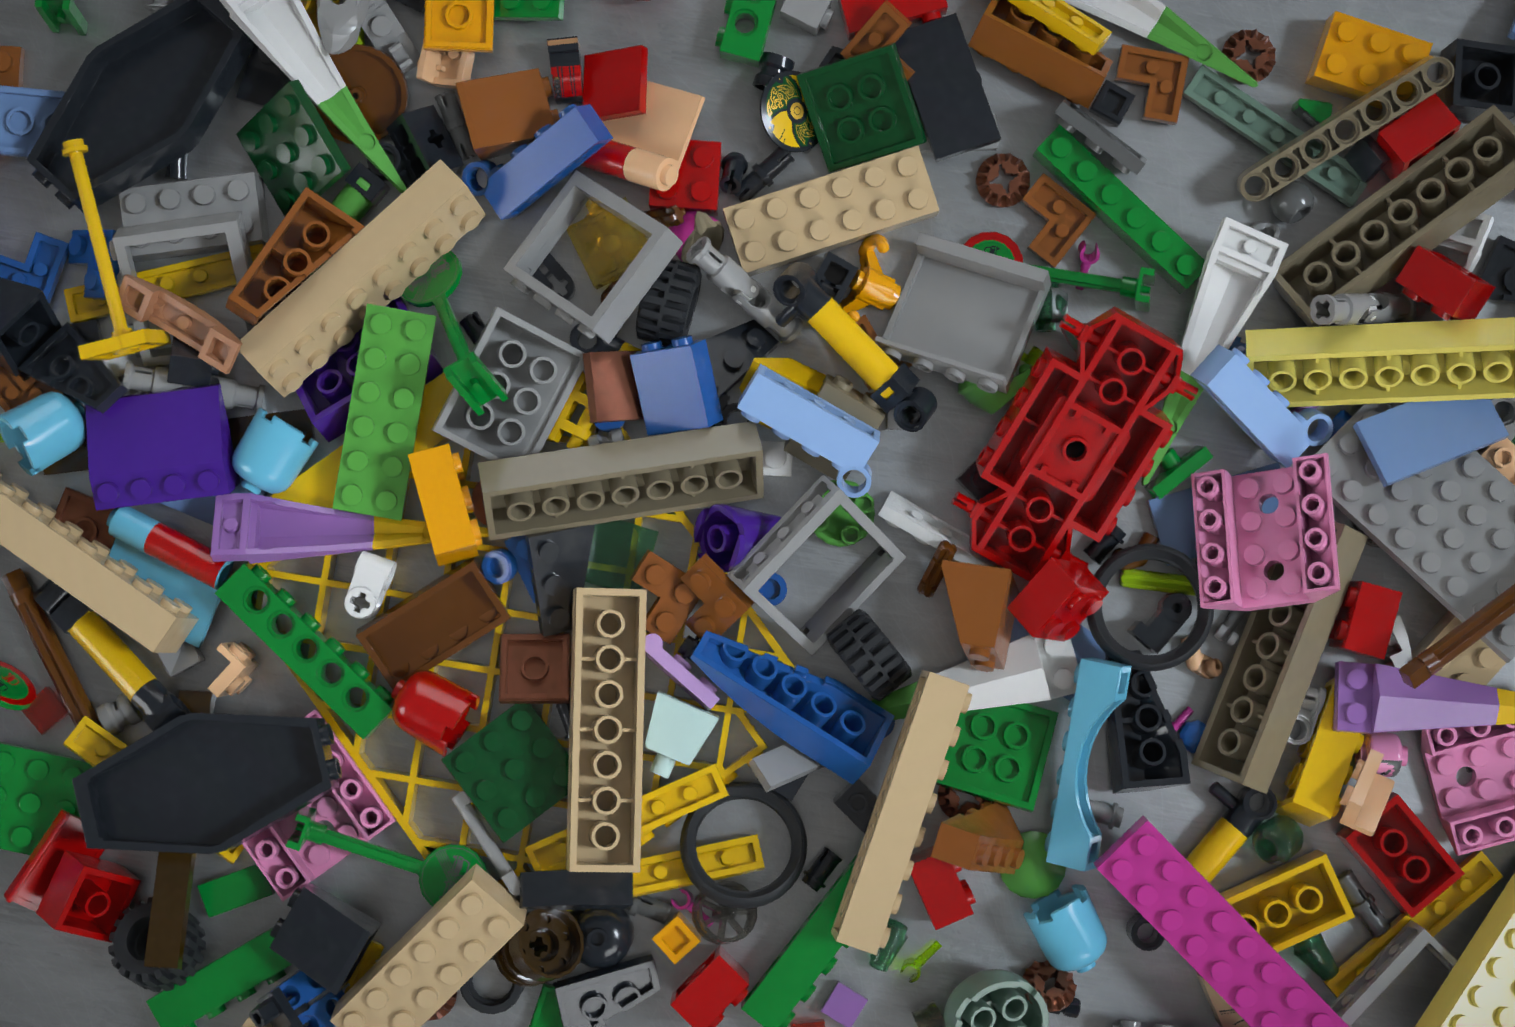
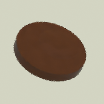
M355 44L344 53L329 54L377 140L379 141L389 135L386 128L402 113L406 112L408 105V86L399 65L382 50L363 44ZM313 103L332 137L342 142L353 144Z

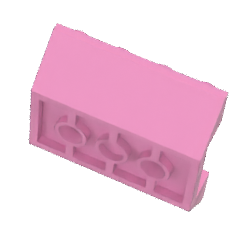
M1328 453L1292 458L1293 467L1232 476L1225 469L1191 474L1201 608L1233 611L1261 610L1314 603L1341 590ZM1271 497L1277 498L1279 502L1277 509L1270 514L1263 513L1262 505L1264 501ZM1276 563L1283 564L1284 573L1281 578L1269 580L1267 576L1269 568Z
M315 709L306 715L305 718H323L318 709ZM333 732L334 744L330 746L333 758L339 760L342 770V778L338 779L340 787L307 806L317 809L316 822L322 820L329 821L334 826V831L367 842L394 823L396 819ZM299 811L242 844L282 901L292 896L297 887L302 889L352 853L325 843L319 845L307 840L299 851L286 847L288 839L294 831H297L295 830L297 823L305 825V823L295 820Z
M1515 724L1422 730L1421 753L1437 815L1456 855L1459 856L1515 841ZM1462 767H1470L1473 770L1471 780L1465 785H1460L1456 780L1458 770Z

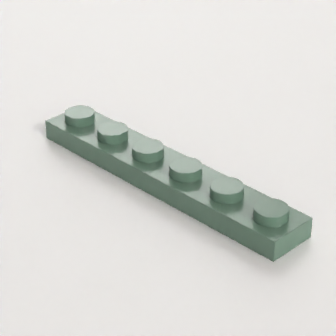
M1203 64L1182 94L1192 103L1269 154L1304 133ZM1315 139L1309 140L1305 146L1306 155L1309 157L1318 155L1322 150V144ZM1337 154L1302 175L1349 208L1354 206L1370 182L1365 183L1351 165ZM1283 157L1279 159V161L1292 168L1290 158Z

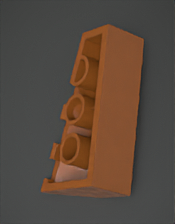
M991 0L968 44L979 55L991 58L1005 65L1010 71L1020 73L1036 81L1040 87L1051 89L1066 97L1069 102L1081 105L1087 109L1091 105L1113 63L1111 59L1099 51L1093 56L1088 52L1079 50L1073 42L1060 34L1051 32L1045 24L1032 16L1023 14L1018 10L1017 6L1007 0Z
M306 187L232 291L225 308L255 327L271 307L348 243L365 226Z
M993 801L992 803L984 802L980 805L979 810L971 808L967 810L965 816L958 814L941 822L931 857L971 871L1015 874V870L1020 868L1024 860L1025 851L1022 849L1024 840L1007 805Z

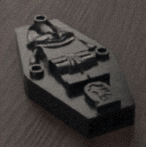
M175 0L98 45L87 55L26 159L36 169L32 175L46 189L52 184L58 190L54 196L69 210L75 205L84 214L70 158L63 157L61 152L63 142L72 139H83L84 145H87L89 150L83 155L96 206L98 207L190 153L200 143L256 44L229 17L230 13L219 0Z
M190 713L179 716L72 779L86 846L92 849L213 854L234 849L340 787L338 779L342 778V770L339 760L333 758L330 746L334 744L332 728L329 723L325 724L324 718Z

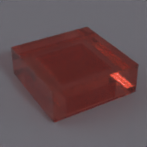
M50 686L45 687L36 695V699L28 709L21 710L42 735L50 731L68 715L63 702Z

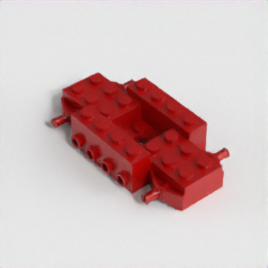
M1115 306L1084 324L1068 314L1063 316L1064 321H1060L1059 327L1076 335L1078 340L1077 363L1046 346L976 461L980 477L999 488L979 501H974L958 491L955 494L956 498L953 497L951 502L952 505L968 512L970 517L969 543L971 550L1006 569H1011L1013 573L1029 582L1051 557L1083 563L1088 568V562L1079 559L1070 552L1073 528L1097 542L1101 541L1104 534L1107 536L1111 534L1117 524L1118 518L1116 515L1122 506L1127 507L1135 495L1136 489L1134 487L1140 477L1145 478L1149 474L1154 464L1153 456L1159 447L1163 449L1168 444L1172 436V423L1165 412L1154 407V405L1169 393L1174 394V392L1189 399V401H1193L1195 398L1193 394L1197 395L1199 388L1185 382L1180 377L1183 361V349L1172 338ZM1073 441H1080L1085 445L1084 453L1077 458L1069 457L1066 454L1067 446Z

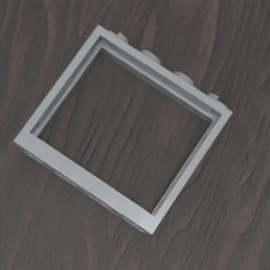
M576 170L503 270L513 277L510 284L519 289L523 294L527 295L532 291L535 293L532 299L545 309L549 310L554 306L557 308L554 314L571 326L576 321L580 324L577 329L589 339H593L597 335L609 344L682 246L683 242L668 227ZM589 199L649 237V240L592 317L532 277Z
M242 211L118 228L109 242L112 259L114 261L118 260L120 273L117 275L119 288L125 275L129 274L137 277L130 246L218 233L226 234L236 283L238 284L253 263ZM126 314L128 325H133L135 331L150 329L148 320L139 322ZM245 321L247 332H249L254 326ZM172 347L153 348L135 353L137 358L141 357L143 367L145 368L169 365Z
M822 475L727 576L813 656L827 642L826 634L855 612L880 584L895 571L906 556L839 487ZM827 490H829V492L825 495L824 498L821 497ZM840 505L880 546L799 630L758 590ZM748 573H750V575L748 576V578L743 582L742 579H743Z
M1410 920L1330 1007L1351 1026L1424 947L1450 972L1457 960L1423 927Z

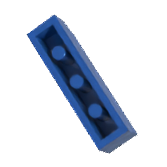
M571 104L558 114L560 119L555 124H548L539 129L534 134L536 139L529 145L524 144L516 148L510 154L512 159L505 165H496L490 160L469 163L463 170L462 181L473 195H484L501 220L517 217L613 139L591 104L581 106ZM479 168H482L487 174L488 181L485 188L481 187L476 179Z

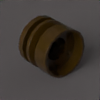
M534 909L527 912L524 926L494 954V960L501 974L509 982L520 987H534L561 978L576 968L584 951L583 933L578 922L566 910Z

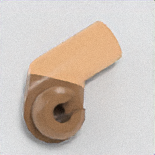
M1187 637L1180 639L1181 644L1186 640ZM1200 648L1185 661L1190 671L1205 679H1213L1223 672L1222 662L1217 658L1213 659L1201 653Z

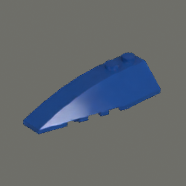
M707 630L690 657L722 691L767 729L851 784H854L871 766L895 717L837 679L826 676L824 679L808 673V668L797 664L795 667L778 662V657L768 653L759 655L748 650L747 645Z

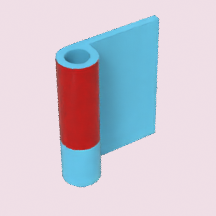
M130 506L113 509L106 522V525L109 527V535L115 537L109 556L118 562L120 559H123L138 569L136 575L146 581L147 578H150L165 588L163 594L174 600L176 597L189 604L193 608L190 613L199 618V620L185 639V642L197 648L202 647L220 602V598L215 592L229 579L234 561L213 562L210 556V547Z

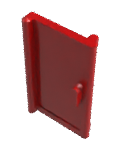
M62 809L4 893V897L8 903L13 901L36 912L65 850L99 859L105 849L87 848L81 819Z

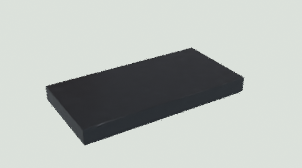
M954 13L907 29L895 45L899 57L915 71L907 82L935 162L999 142L1001 136L957 14Z

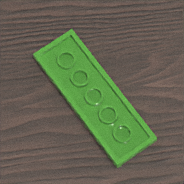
M367 303L332 509L402 520L411 471L408 454L414 453L437 316Z

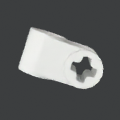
M362 551L355 565L353 578L344 602L345 609L351 616L360 619H370L378 614L386 591L393 580L397 562ZM366 595L365 600L370 602V606L368 609L362 608L360 611V606L356 604L357 598H364Z
M1309 686L1305 697L1310 698V700L1304 698L1296 719L1300 724L1301 732L1295 739L1289 736L1287 744L1302 745L1311 739L1318 715L1325 702L1326 688L1320 686L1316 689Z

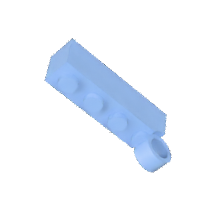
M1218 344L1190 376L1270 459L1287 468L1293 464L1292 458L1299 457L1309 445L1316 447L1323 445L1329 440L1333 432V422L1329 416L1315 408H1306L1299 413L1295 411L1291 413L1287 409L1290 405L1289 401L1276 390L1273 392L1269 390L1267 386L1270 384V381L1258 370L1254 369L1252 371L1247 366L1250 360L1240 350L1234 347L1230 351ZM1318 419L1317 428L1313 433L1308 435L1307 431L1309 425L1314 420Z
M760 364L739 398L737 408L742 410L741 414L754 423L761 421L772 427L771 431L784 440L791 438L802 444V449L814 457L821 455L832 461V466L838 470L837 486L848 497L858 498L865 495L871 487L872 471L867 461L880 442V431ZM850 470H858L864 474L866 480L859 486H851L844 481L843 475Z

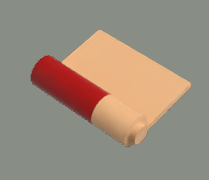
M647 81L646 114L602 121L613 139L580 166L659 191L669 190L678 179V172L705 97Z

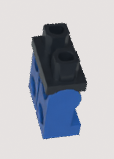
M298 970L258 999V1005L249 1013V1016L257 1027H263L269 1022L273 1027H334L335 1025L330 1021L335 1008L332 999L338 1001L345 993L341 990L335 995L329 991L316 999L312 1004H309V1001L327 989L301 970Z

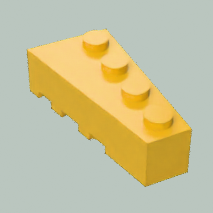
M1335 678L1325 684L1326 698L1318 715L1313 735L1307 743L1299 746L1297 752L1298 756L1302 757L1301 761L1296 763L1291 772H1288L1283 784L1289 789L1284 801L1277 800V809L1275 813L1308 827L1331 819V817H1335L1339 812L1342 799L1339 797L1342 786L1349 782L1353 773V766H1350L1352 757L1359 752L1364 741V735L1361 733L1333 731Z

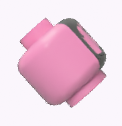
M1394 733L1364 734L1362 747L1357 754H1354L1356 765L1359 759L1366 761L1371 749L1383 753L1384 757L1377 774L1384 777H1395L1399 773L1401 766H1406L1408 762L1407 746H1402L1399 736Z

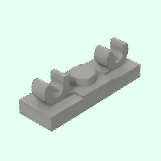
M369 0L367 15L361 27L374 47L392 57L401 68L403 74L417 66L420 53L385 0Z

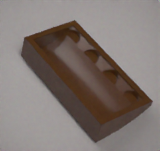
M473 557L358 628L356 637L393 690L401 679L407 681L411 675L419 671L430 670L506 622L511 616Z

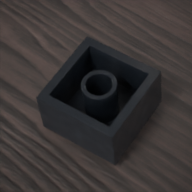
M1457 38L1441 51L1440 56L1448 59L1453 64L1454 77L1446 87L1438 91V97L1457 119L1472 121L1493 105L1509 120L1515 116V47ZM1441 63L1439 70V79L1443 75V66L1441 65Z

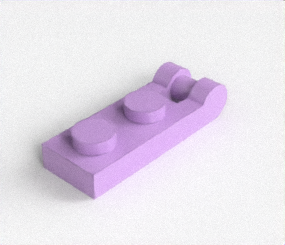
M648 634L646 636L645 656L705 710H711L720 700L715 695L718 689L706 678L701 677L698 680L689 672L692 666L680 655L676 654L672 657L662 648L663 641L659 635Z

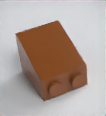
M539 68L455 83L473 149L481 161L512 153L521 145H529L536 139L534 134L539 129L548 124L553 125L560 119L558 109L551 110L548 97H552L554 94L549 77L542 78Z
M943 560L941 567L960 644L970 665H974L975 669L984 672H993L994 668L1004 670L1015 619L1007 607L1020 593L1011 569Z

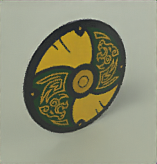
M789 70L776 74L766 84L760 100V116L767 135L778 147L788 152L799 153L813 148L818 143V139L796 75L802 72Z

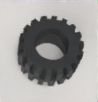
M671 259L639 303L636 318V334L638 339L649 342L661 340L662 345L672 344V339L688 335L701 286L702 274L699 266Z
M857 609L826 634L827 641L870 696L877 701L883 700L912 676L911 668L872 618L861 609Z
M148 897L147 903L139 900L134 903V909L127 907L122 912L125 915L122 920L117 918L114 923L117 929L115 932H110L109 940L113 942V945L108 947V952L114 957L111 960L113 966L125 978L153 992H160L161 988L165 991L174 990L175 983L182 986L187 982L185 977L188 975L193 977L197 970L194 967L197 963L202 964L204 956L200 953L201 950H206V942L201 938L205 936V932L199 926V920L189 912L182 969L144 967L153 898Z

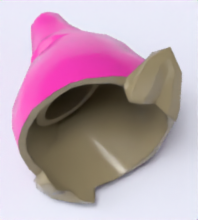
M686 211V214L683 216L684 223L682 225L668 227L683 242L676 255L680 261L689 263L686 260L688 250L703 236H707L711 240V245L719 252L725 231L719 220L700 211Z

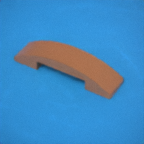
M129 274L124 276L118 290L124 313L139 322L150 321L199 351L198 358L225 374L230 373L243 343L227 327L199 307L164 288Z

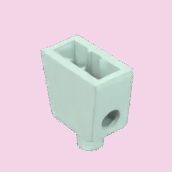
M659 690L655 699L644 746L657 752L650 771L669 779L676 761L689 766L717 724L719 716Z

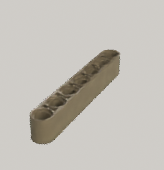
M1430 55L1421 59L1245 169L1237 179L1238 191L1246 200L1251 202L1264 200L1446 87L1454 77L1453 64L1448 59L1437 55ZM1440 62L1443 66V75L1440 79L1431 81L1428 78L1427 70L1431 64ZM1409 81L1412 84L1413 92L1408 99L1400 100L1396 94L1397 88L1402 82ZM1375 100L1380 101L1382 104L1381 115L1375 119H1369L1366 115L1367 105ZM1342 120H1349L1352 124L1351 133L1347 137L1338 138L1335 133L1336 125ZM1314 138L1320 139L1322 143L1321 152L1313 157L1307 156L1305 152L1307 142ZM1283 157L1290 158L1292 161L1290 172L1285 175L1276 174V162ZM1253 176L1261 177V189L1254 194L1247 193L1245 190L1246 181Z

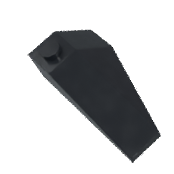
M1132 650V652L1142 654L1140 650ZM1105 653V660L1116 662ZM1131 668L1126 700L1114 709L1107 718L1109 765L1113 794L1150 791L1191 784L1186 747L1182 739L1178 738L1171 723L1172 717L1168 709L1165 710L1156 690L1157 685L1150 671Z

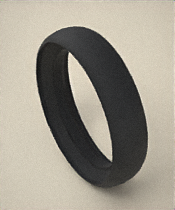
M1159 544L1130 546L1109 557L1099 567L1094 576L1106 588L1110 579L1121 568L1130 563L1140 560H1157L1172 565L1185 575L1194 589L1197 599V617L1194 627L1182 644L1169 652L1159 655L1138 654L1120 645L1112 637L1105 625L1102 606L1097 612L1087 616L1089 629L1100 648L1118 663L1131 665L1132 669L1141 671H1160L1175 667L1193 656L1205 642L1213 623L1214 609H1203L1200 607L1198 566L1186 554Z
M753 782L725 784L729 796L688 813L680 836L682 863L695 887L714 902L739 909L764 906L783 896L799 878L807 856L806 830L795 807L788 799L776 791L771 790L766 793L761 784ZM749 799L769 806L782 818L789 831L791 839L789 862L785 870L775 881L761 889L736 891L723 887L707 875L699 862L696 851V836L702 821L714 808L731 800Z

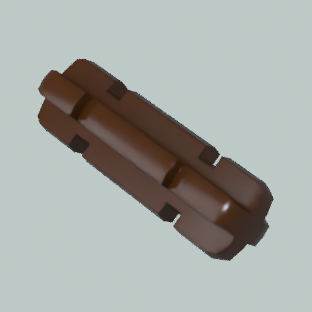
M677 205L644 211V213L666 227H672L684 223L683 216L686 214L684 208L679 209Z
M947 540L940 542L917 587L919 594L925 595L926 598L934 596L944 577L941 567L942 561H952L957 551L955 544H951Z

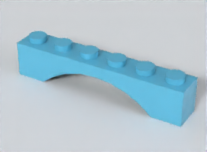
M1090 657L1082 658L1081 662L1076 666L1074 672V683L1077 684L1075 697L1071 699L1068 706V716L1071 717L1070 726L1062 741V750L1065 751L1064 760L1056 776V783L1059 785L1058 795L1054 799L1050 811L1051 818H1053L1052 830L1048 833L1045 840V851L1048 852L1046 862L1083 872L1096 868L1094 862L1099 856L1102 833L1095 821L1089 802L1087 787L1088 760L1093 742L1101 726L1113 710L1126 700L1131 665Z

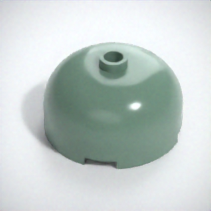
M989 969L967 977L953 990L944 1008L942 1026L1048 1027L1049 1013L1043 997L1023 977L1007 970ZM1028 993L1032 1004L1026 999L1024 994Z

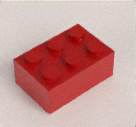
M1391 792L1373 836H1368L1347 826L1336 833L1337 837L1400 912L1411 918L1415 917L1465 874L1403 799L1394 792Z

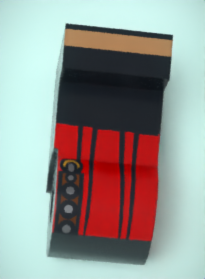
M578 36L547 39L556 105L583 102V80Z
M1181 593L1166 594L1160 599L1157 611L1146 624L1142 621H1135L1127 632L1152 654H1158L1191 615V601Z

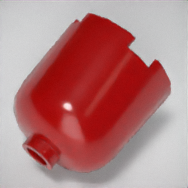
M429 670L419 671L411 675L407 681L401 679L391 693V698L395 699L392 706V717L395 724L401 730L443 757L446 756V748L453 750L470 725V722L466 721L465 718L470 708L477 710L480 702L478 695Z

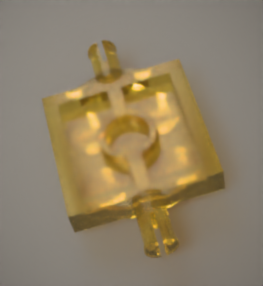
M626 197L622 198L623 200L629 203ZM588 200L585 206L589 214L584 219L569 226L567 232L593 286L597 290L611 282H617L648 239L645 234L593 201L590 202Z

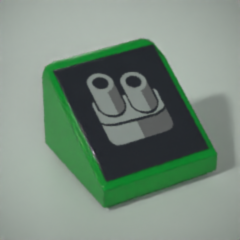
M1300 98L1292 105L1291 111L1313 128L1331 116L1333 104Z

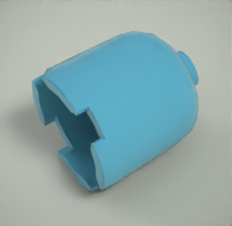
M50 391L0 414V434L8 449L16 447L23 458L18 461L20 467L27 474L33 476L83 445L86 439V426L84 423L86 412L78 401L73 403L67 396L59 392Z
M260 407L234 451L232 466L235 472L244 479L241 486L258 495L262 490L271 494L282 493L293 484L319 443L312 438L306 443L302 440L305 436L302 431L275 415L271 421L266 419L267 411Z
M1075 884L1072 885L1073 892L1062 895L1060 890L1057 889L1048 896L1039 898L1031 904L1033 912L1031 914L1030 912H1025L1023 916L1052 967L1061 971L1077 970L1078 973H1084L1095 967V961L1105 951L1107 936L1086 887Z

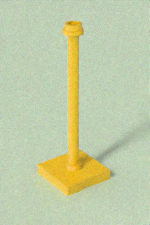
M72 139L63 142L62 156L70 158L114 332H111V338L77 346L81 360H111L171 344L170 335L165 330L140 329L133 331L132 328H128L83 155L89 151L88 146L84 145L83 139Z

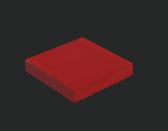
M643 45L584 55L582 105L591 104L602 121L646 114L648 48Z

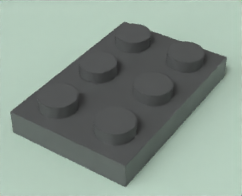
M1067 99L1062 101L1054 112L1059 116V119L1056 121L1059 125L1072 134L1077 129L1085 135L1087 139L1084 143L1098 154H1101L1104 150L1114 157L1111 163L1124 174L1128 175L1132 171L1137 175L1146 164L1147 159Z

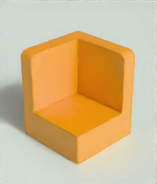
M678 911L674 914L673 919L652 937V940L676 964L701 942L702 935Z

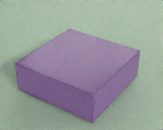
M838 980L822 1006L821 1012L845 1027H852L868 999Z

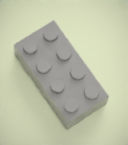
M255 172L131 187L119 194L123 227L242 211L249 246L266 245L270 239L263 179ZM225 233L130 246L132 258L135 262L229 251Z

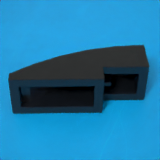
M568 870L520 873V908L586 911L593 908L623 910L633 905V872H569Z

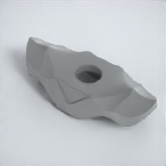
M317 0V22L322 44L327 53L332 55L344 53L356 44L361 26L367 15L369 0H346L339 5L335 4L332 0Z

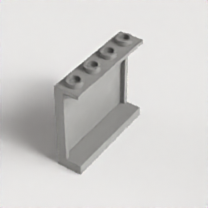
M920 232L915 243L918 251L917 257L883 337L876 336L875 343L894 363H899L902 360L912 363L913 367L922 372L931 373L934 370L943 373L946 378L957 383H963L965 380L977 384V387L985 392L996 393V391L1007 394L1051 287L1049 271Z

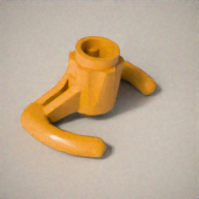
M881 234L870 235L862 241L858 250L861 264L860 270H857L849 285L852 291L848 297L839 303L842 309L855 322L860 319L858 310L868 305L879 310L884 308L890 310L894 307L900 296L901 286L895 283V279L883 274L874 252L875 248L880 253L889 251L888 241Z

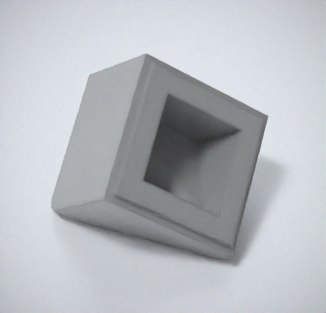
M185 641L177 653H157L170 677L178 676L206 660L200 648Z

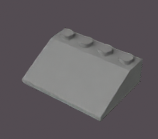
M495 307L472 351L503 386L509 399L502 402L497 396L482 405L485 413L478 416L453 387L431 429L489 460L540 453L584 369V352L511 313Z

